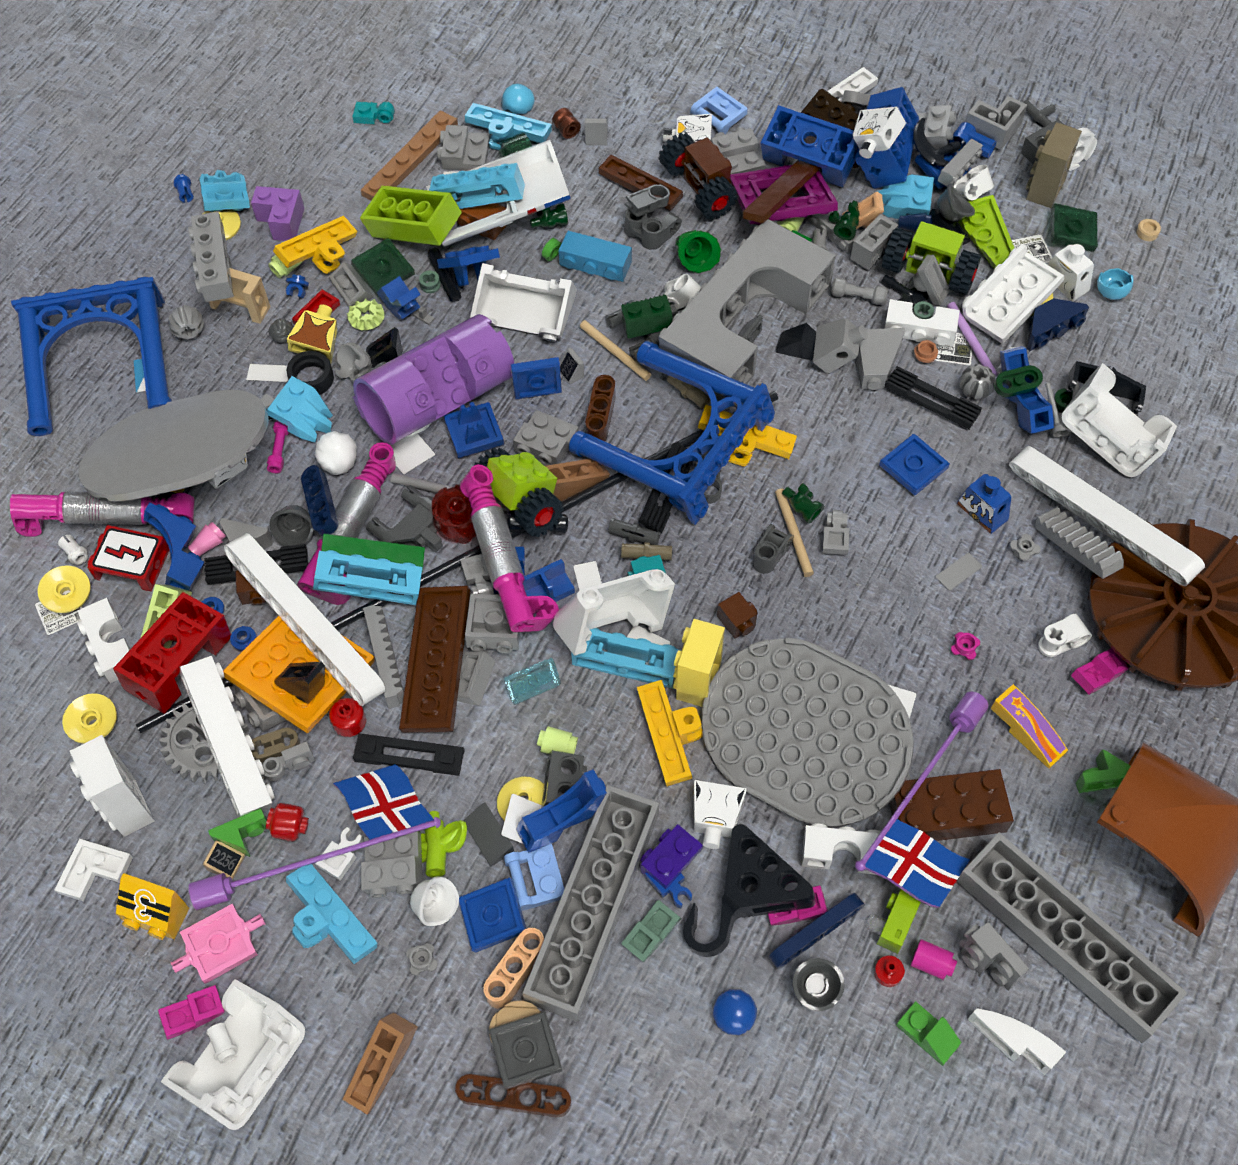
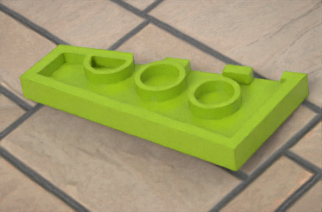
M994 195L968 201L974 207L975 214L958 221V223L993 269H995L999 264H1003L1008 259L1010 252L1015 248Z

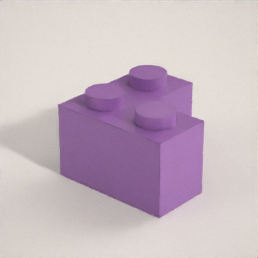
M256 186L251 201L256 220L268 222L273 240L287 241L296 237L304 212L300 190Z

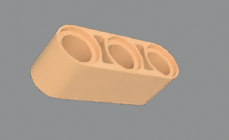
M527 928L522 931L486 980L483 991L491 1007L503 1008L506 1004L510 1003L530 975L544 941L540 930ZM535 939L540 944L536 949L529 950L525 948L526 942ZM512 963H520L523 966L518 973L507 971ZM501 986L505 988V992L501 997L494 998L490 995L494 987Z

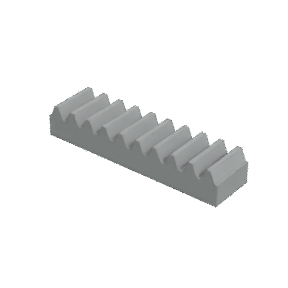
M1059 507L1042 514L1035 520V526L1039 532L1102 579L1124 568V559L1120 551L1115 553L1113 546L1108 547L1106 541L1101 542L1099 536L1094 537L1092 531L1087 532L1086 527H1081L1079 521L1074 522L1072 516L1067 518L1066 512L1061 513Z
M371 605L364 607L363 610L379 675L385 686L384 696L388 708L399 707L403 703L404 691L382 606Z

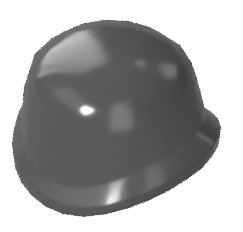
M951 183L948 184L947 189L938 199V209L941 215L950 222H958L974 215V207Z
M286 506L275 512L270 519L271 533L284 547L306 544L313 535L314 529L310 515L301 506Z
M822 958L808 959L797 967L793 975L792 985L794 993L800 1003L808 1009L814 1011L828 1010L836 1005L843 995L845 987L843 974L829 960Z

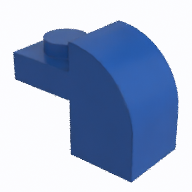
M400 276L377 292L387 309L400 320L420 308L416 299L421 294L416 287L409 290Z

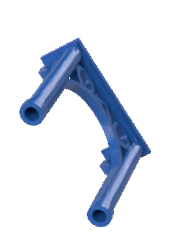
M140 277L130 281H116L113 284L92 285L89 288L69 289L65 292L45 293L41 296L21 297L18 300L11 301V305L18 313L29 418L26 423L27 432L30 435L44 436L53 431L46 373L48 351L56 339L63 333L84 323L96 321L113 322L131 330L138 337L140 343L148 409L166 405L167 402L172 401L168 395L159 327L160 315L158 307H163L165 299L153 277ZM106 304L107 312H104L102 308L94 306ZM117 304H131L130 310L122 315L113 312ZM78 309L76 312L71 313L73 317H70L67 313L68 310ZM137 313L139 316L140 329L132 321H130L134 317H136ZM63 315V319L55 327L47 324L50 323L48 316Z
M645 341L637 353V361L640 364L695 386L704 391L710 398L711 415L702 435L682 453L663 460H646L583 431H577L572 436L569 443V451L579 457L585 456L670 497L669 502L675 508L686 513L691 524L696 525L700 518L706 515L709 507L704 496L708 486L714 483L718 472L727 465L731 454L741 445L743 437L748 430L757 425L758 430L763 431L766 425L772 422L775 411L767 385L762 383L760 386L752 387L660 349L655 343ZM715 393H718L726 398L717 401ZM728 407H736L737 410L732 417L728 419L720 418L721 411ZM718 425L721 428H725L724 432L721 434L720 437H718V434L720 432ZM709 451L706 457L702 459L701 455ZM689 461L698 462L692 472L688 474L681 473L682 464ZM673 468L675 475L673 476L662 470Z

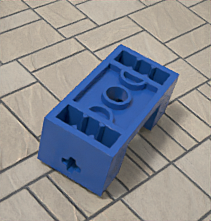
M903 87L870 95L869 104L866 107V110L898 107L906 122L890 149L874 151L871 158H864L859 154L860 149L858 147V151L855 154L856 163L861 166L866 180L871 183L873 189L905 182L907 179L914 146L913 131L919 121V117Z
M778 105L762 138L761 150L763 160L779 166L784 165L787 157L822 168V176L826 182L843 187L856 161L855 154L858 151V145L853 138L854 130ZM808 136L816 138V141L811 144L806 143L804 140Z

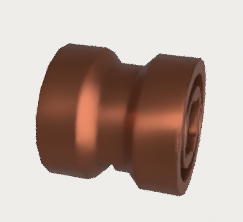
M568 108L559 109L552 117V123L559 129L564 138L570 139L580 131L581 124L573 117Z

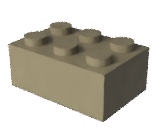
M1056 122L1052 131H1047L1043 140L1045 145L1039 146L1035 156L1039 160L1034 162L1030 172L1034 176L1030 177L1027 183L1026 190H1029L1026 200L1052 208L1069 172L1082 133L1081 130Z

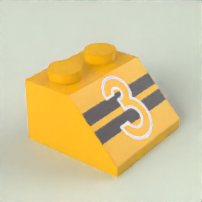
M123 873L120 878L115 913L123 921L122 925L134 931H138L139 927L148 930V935L159 940H163L164 937L175 939L189 911L186 903L174 890Z

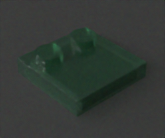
M1054 203L1051 208V243L1063 246L1079 244L1086 251L1094 252L1098 247L1097 212Z
M389 238L351 259V265L377 297V292L400 276L405 281L415 275L414 268Z

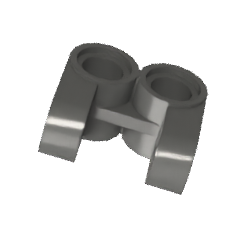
M627 209L625 211L624 232L631 238H641L642 245L647 249L653 250L661 247L679 230L682 219L673 213L667 214L660 220L655 217L649 218L654 211L636 217Z

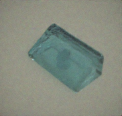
M553 658L544 660L504 678L506 691L514 705L561 684Z

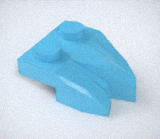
M216 170L213 176L201 174L199 180L205 211L220 212L226 209L241 211L244 208H250L244 175L238 172L227 175L222 170Z
M908 175L905 182L882 187L883 189L878 191L882 194L883 204H885L882 214L896 219L906 214L927 213L929 215L934 177Z
M291 376L267 409L268 416L287 425V431L293 435L316 443L317 433L315 431L331 432L332 422L328 418H331L333 415L314 387Z

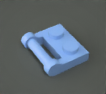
M715 87L695 102L690 110L693 115L710 114L704 109L706 107L724 119L720 121L712 115V126L716 128L718 133L723 132L726 134L731 126L747 115L748 108L720 88Z
M552 844L530 853L527 850L511 852L503 857L505 865L509 867L521 911L561 899L565 889ZM528 862L536 891L534 896H528L520 867L522 863Z

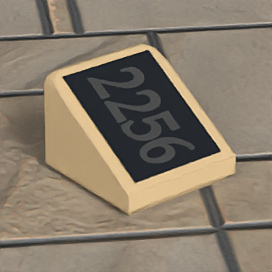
M216 840L203 865L207 871L217 875L224 873L226 877H231L233 880L245 854Z

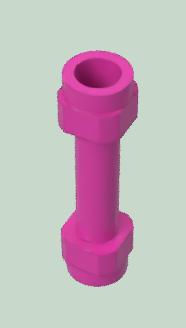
M275 420L273 426L275 440L272 455L268 456L267 470L271 473H280L284 465L282 451L285 435H288L289 432L287 431V425Z

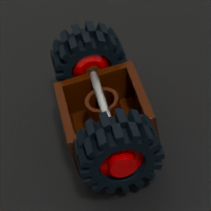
M679 133L678 137L676 135L672 136L673 139H668L666 141L668 144H663L661 147L663 150L659 151L660 156L658 158L660 163L671 175L678 176V174H684V180L696 193V200H694L696 207L706 219L714 220V218L719 219L721 214L723 216L726 215V211L732 209L731 205H735V200L738 198L736 195L738 193L730 181L732 170L730 160L721 154L718 146L713 144L708 137L695 142L687 133H684V135Z

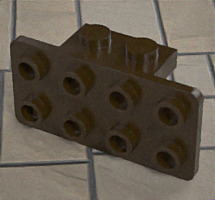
M819 89L801 112L851 130L855 129L859 116L855 113L856 109L847 102L843 104L825 89ZM855 161L853 168H858L859 165Z

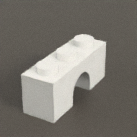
M890 299L885 328H905L903 339L917 342L929 340L938 345L953 346L960 310L936 306L935 315L932 318L920 319L912 312L913 303Z
M105 598L77 610L81 619L77 624L83 636L87 635L89 641L85 642L91 656L96 655L98 661L94 662V666L99 676L105 675L107 680L113 683L118 680L113 668L131 648L124 638L113 643H107L112 634L123 629L109 600Z
M815 823L811 826L806 825L803 835L801 866L829 870L833 853L839 850L850 851L854 854L857 861H861L881 831H855L854 828L847 826L840 827L839 829L827 828L826 825ZM866 869L864 871L857 870V873L876 875Z

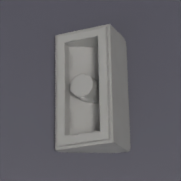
M343 262L329 276L348 306H354L356 301L363 302L365 298L369 300L374 296L355 268L346 262Z
M485 651L464 653L457 701L477 706L481 704L495 664V660Z

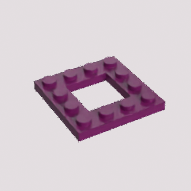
M792 165L731 174V185L738 193L736 194L738 196L737 200L742 210L744 211L762 194L760 190H766ZM818 171L801 187L805 196L789 198L768 219L771 221H784L787 218H804L813 214H828L831 211H838V202L820 171ZM748 220L749 224H755V225H760V224H761V223H759V222H755V221H750V220Z

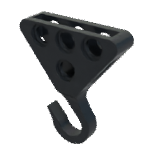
M738 824L732 829L725 889L722 897L719 935L713 942L708 944H701L695 940L694 934L697 928L698 907L693 903L690 915L683 927L684 939L695 954L702 957H712L720 954L728 946L734 922L738 918L812 908L816 904L817 898L811 884L746 825ZM750 847H758L756 852L746 854L747 849ZM769 865H777L773 872H765ZM789 883L798 884L794 890H785ZM749 885H758L753 892H745Z

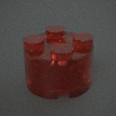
M456 484L455 487L448 489L445 487L438 491L432 500V514L437 532L444 539L459 542L460 544H467L472 538L477 536L471 519L473 510L469 498L462 493L460 484Z

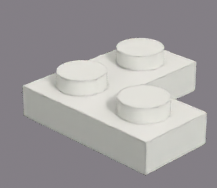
M79 839L55 891L58 894L84 901L95 876L120 883V878L123 873L126 874L133 857L129 853Z

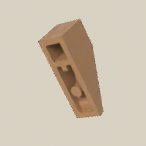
M591 459L545 466L558 478L553 495L560 501L610 476L604 465Z
M394 1012L380 1019L342 1100L368 1115L407 1052L418 1026Z

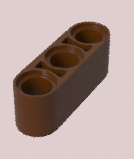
M600 375L595 379L585 420L586 433L603 441H606L616 399L615 380L609 375Z

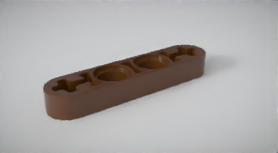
M466 1074L460 1077L455 1086L459 1100L467 1105L550 1117H563L571 1108L569 1092L557 1086L528 1082L507 1089V1096L501 1102L493 1101L490 1093L495 1086H504L502 1078ZM469 1082H473L474 1088L483 1089V1083H488L485 1089L486 1099L480 1100L482 1094L479 1092H472L470 1097H466L465 1092L461 1090L462 1087H467ZM525 1090H533L537 1095L536 1102L531 1106H524L520 1102V1095ZM541 1092H547L545 1095L546 1099L552 1100L556 1098L557 1094L562 1095V1100L566 1101V1105H560L559 1110H555L552 1103L544 1102L545 1108H539L542 1103Z

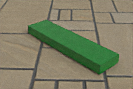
M323 534L321 551L333 550L339 554L350 556L358 554L368 559L377 560L382 558L400 564L413 563L416 566L422 567L423 572L425 547Z

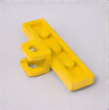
M343 215L275 245L273 252L287 268L313 257V263L323 273L328 274L340 266L338 259L344 257L345 252L340 244L356 237L358 231ZM324 261L330 262L331 266H327Z
M705 405L699 421V429L705 430L711 415V406ZM726 411L720 412V418L728 419L733 416L732 413ZM718 425L719 430H720V432H719L718 435L721 436V434L724 432L725 428H721V427ZM754 425L743 437L741 445L733 451L729 462L743 467L747 466L755 448L789 459L797 436L767 425L763 431H760L757 425ZM740 453L743 455V458H737L735 454Z
M662 680L637 687L666 786L693 779L683 745L703 737L702 724L697 709L695 707H685L672 711Z

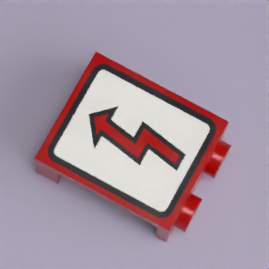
M107 525L104 533L98 538V546L94 554L90 556L87 568L95 580L100 581L103 573L137 580L142 590L152 592L169 553V548L163 536Z

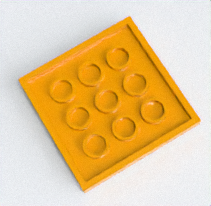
M280 616L223 670L224 678L307 734L328 713L332 705L347 692L326 668L324 687L309 704L275 684L274 681L290 663L320 662ZM343 636L369 666L375 662L374 655Z

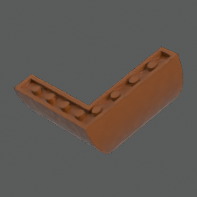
M1143 742L1129 761L1130 768L1097 823L1119 837H1126L1137 844L1176 877L1188 894L1173 921L1199 937L1238 869V798Z

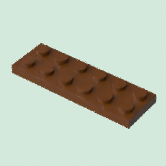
M468 586L423 587L419 589L399 726L402 733L454 732L471 592Z

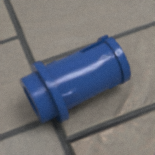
M184 174L177 175L173 184L178 190L180 201L185 202L184 196H186L187 202L192 201L193 193L190 188V178Z

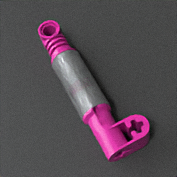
M380 442L370 448V457L359 476H356L351 481L335 510L338 527L335 533L330 535L357 538L381 495V485H383L387 475L393 473L396 468V460L391 445ZM320 536L317 542V550L299 579L297 586L311 596L331 604L342 605L348 602L351 595L313 590L318 554L322 547L323 536Z
M474 465L462 479L460 489L469 498L473 510L471 513L472 523L492 586L499 592L510 630L512 632L544 630L559 611L558 605L548 596L526 595L523 586L524 574L501 505L496 503L491 488L493 474L483 465Z
M61 492L59 495L12 494L10 498V515L17 533L23 536L35 537L42 533L43 520H59L61 523L146 525L148 522L143 520L144 510L149 502L154 505H162L170 513L178 517L184 516L193 523L195 499L186 493L172 494L168 500H166V497H162L161 500L159 497H155L154 500L153 497L148 496L130 501H109L107 498L97 499L88 492Z

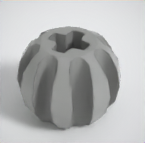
M183 305L182 307H176L169 315L168 326L174 336L183 340H189L200 335V332L203 330L204 320L196 308Z
M981 364L968 366L960 377V388L965 396L972 397L974 400L986 398L993 392L995 375L988 366L985 367Z

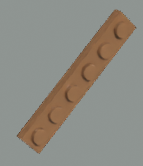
M440 110L361 189L362 196L372 201L381 186L397 187L441 143L440 133L446 130V125H458L457 118Z

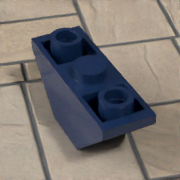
M1053 298L1036 307L1029 326L1027 342L1029 352L1037 347L1045 346L1055 337L1063 336L1069 329L1081 326L1086 320L1089 306L1084 303Z

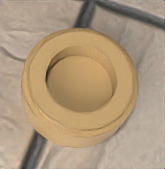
M1144 219L1140 221L1137 227V236L1145 241H1154L1160 234L1161 226L1153 219Z

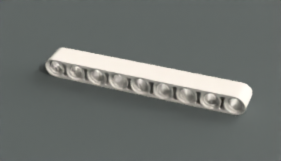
M1026 446L1009 463L1010 468L1017 476L1178 584L1187 586L1205 568L1203 560L1198 555L1033 447Z
M246 533L224 545L225 554L230 562L314 656L325 665V668L354 700L358 701L360 706H364L385 692L384 683L376 672L250 534Z

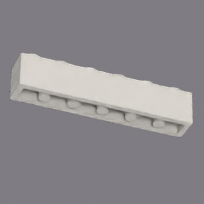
M212 656L181 666V679L238 818L260 808L263 812L269 810L275 796L270 784H264L261 775L265 773L260 760H255L251 751L254 750L253 742L249 734L245 736L241 726H244V721L240 711H234L231 702H234V697L230 687H224L221 678H224V673L220 663H214Z

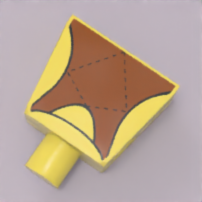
M320 305L317 313L308 310L304 311L287 338L288 350L298 354L305 351H317L324 354L331 363L337 336V320L330 317L333 310L327 305Z

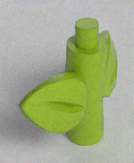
M438 811L429 812L433 819L434 817L440 819ZM441 820L440 827L426 828L425 834H421L422 863L426 862V875L428 877L434 878L445 875L446 854L456 852L463 846L467 834L466 822L457 820L444 827V822Z

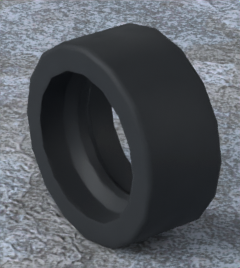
M305 351L295 355L289 361L286 369L288 380L291 376L297 378L298 373L306 367H320L324 369V373L319 378L303 382L314 387L319 395L326 392L332 386L334 380L329 359L317 351Z

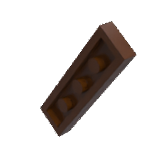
M612 154L598 168L600 175L633 192L656 184L667 187L670 191L668 204L664 208L670 211L683 198L682 190ZM653 195V196L659 197V198H662V197H663V196H660V195Z

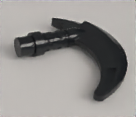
M921 118L913 131L915 147L928 163L945 167L949 162L944 159V156L960 150L961 144L959 141L948 143L942 148L935 149L928 142L924 134L925 119Z
M887 274L881 280L887 288L893 289L902 295V298L898 299V301L911 302L913 307L918 302H925L929 297L927 291H918L915 287L909 289Z

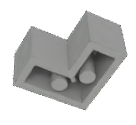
M1007 96L997 109L978 100L968 112L966 122L972 124L977 133L997 141L995 147L1002 150L1022 124L1027 104Z

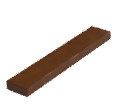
M797 160L743 211V218L764 223L821 168Z

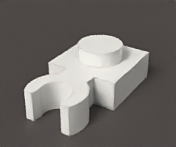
M347 827L341 833L339 845L331 841L323 854L363 842V837L359 834L354 841H348V837L352 832ZM351 851L318 861L316 866L341 881L355 861L356 856Z

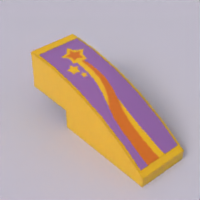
M1014 684L994 701L991 710L1011 727L1009 733L1046 767L1050 769L1068 752L1067 747L1048 720Z

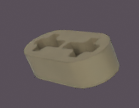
M282 728L252 739L254 750L251 752L254 759H259L261 764H263L267 758L282 756V751L299 745L300 739L292 728ZM285 737L290 738V745L288 746L284 744ZM263 745L265 748L264 753L259 755L257 752L259 750L258 747Z

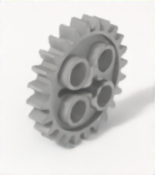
M182 704L183 712L180 713L174 710L175 720L166 719L169 728L161 729L162 735L165 737L159 739L161 746H164L160 750L162 756H167L164 759L167 766L172 765L173 773L180 771L182 779H185L190 774L192 782L195 783L198 776H201L203 782L206 783L208 776L212 775L213 779L218 781V773L220 772L203 730L199 725L200 723L193 706L189 708L187 705ZM244 724V726H241V728L243 730L244 735L246 736L248 735L246 732H248L249 729L248 725ZM188 726H193L198 733L188 728ZM184 738L192 739L188 744L179 743ZM204 754L211 755L207 761L198 760Z

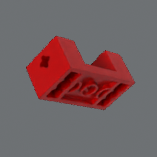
M182 592L113 668L123 689L165 714L182 695L175 681L176 676L180 673V667L188 664L201 648L216 656L230 640L231 633L226 619L220 612ZM167 641H177L176 645L172 648L163 647Z

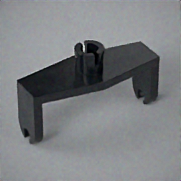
M1076 361L1068 374L1066 392L1072 393V388H1075L1077 381L1085 384L1099 366ZM1113 367L1111 370L1115 374L1116 382L1109 393L1113 396L1133 400L1132 412L1138 416V412L1142 411L1146 386L1121 374Z

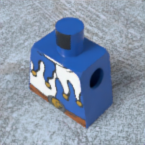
M983 474L965 490L957 501V505L992 534L1008 521L1012 497L1001 486V482L997 477Z

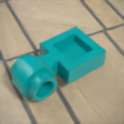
M356 102L352 118L354 123L375 124L376 119L382 123H389L393 120L395 109L390 102H383L379 106L373 102Z

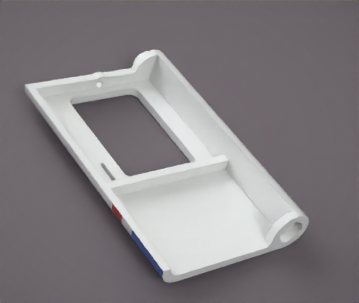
M551 140L471 169L477 170L482 167L489 168L502 164L517 163L525 183L523 198L506 201L507 209L502 212L450 230L442 242L443 246L445 247L498 226L513 223L512 221L570 200L571 197ZM503 190V194H508L507 190ZM461 197L455 200V202H460Z

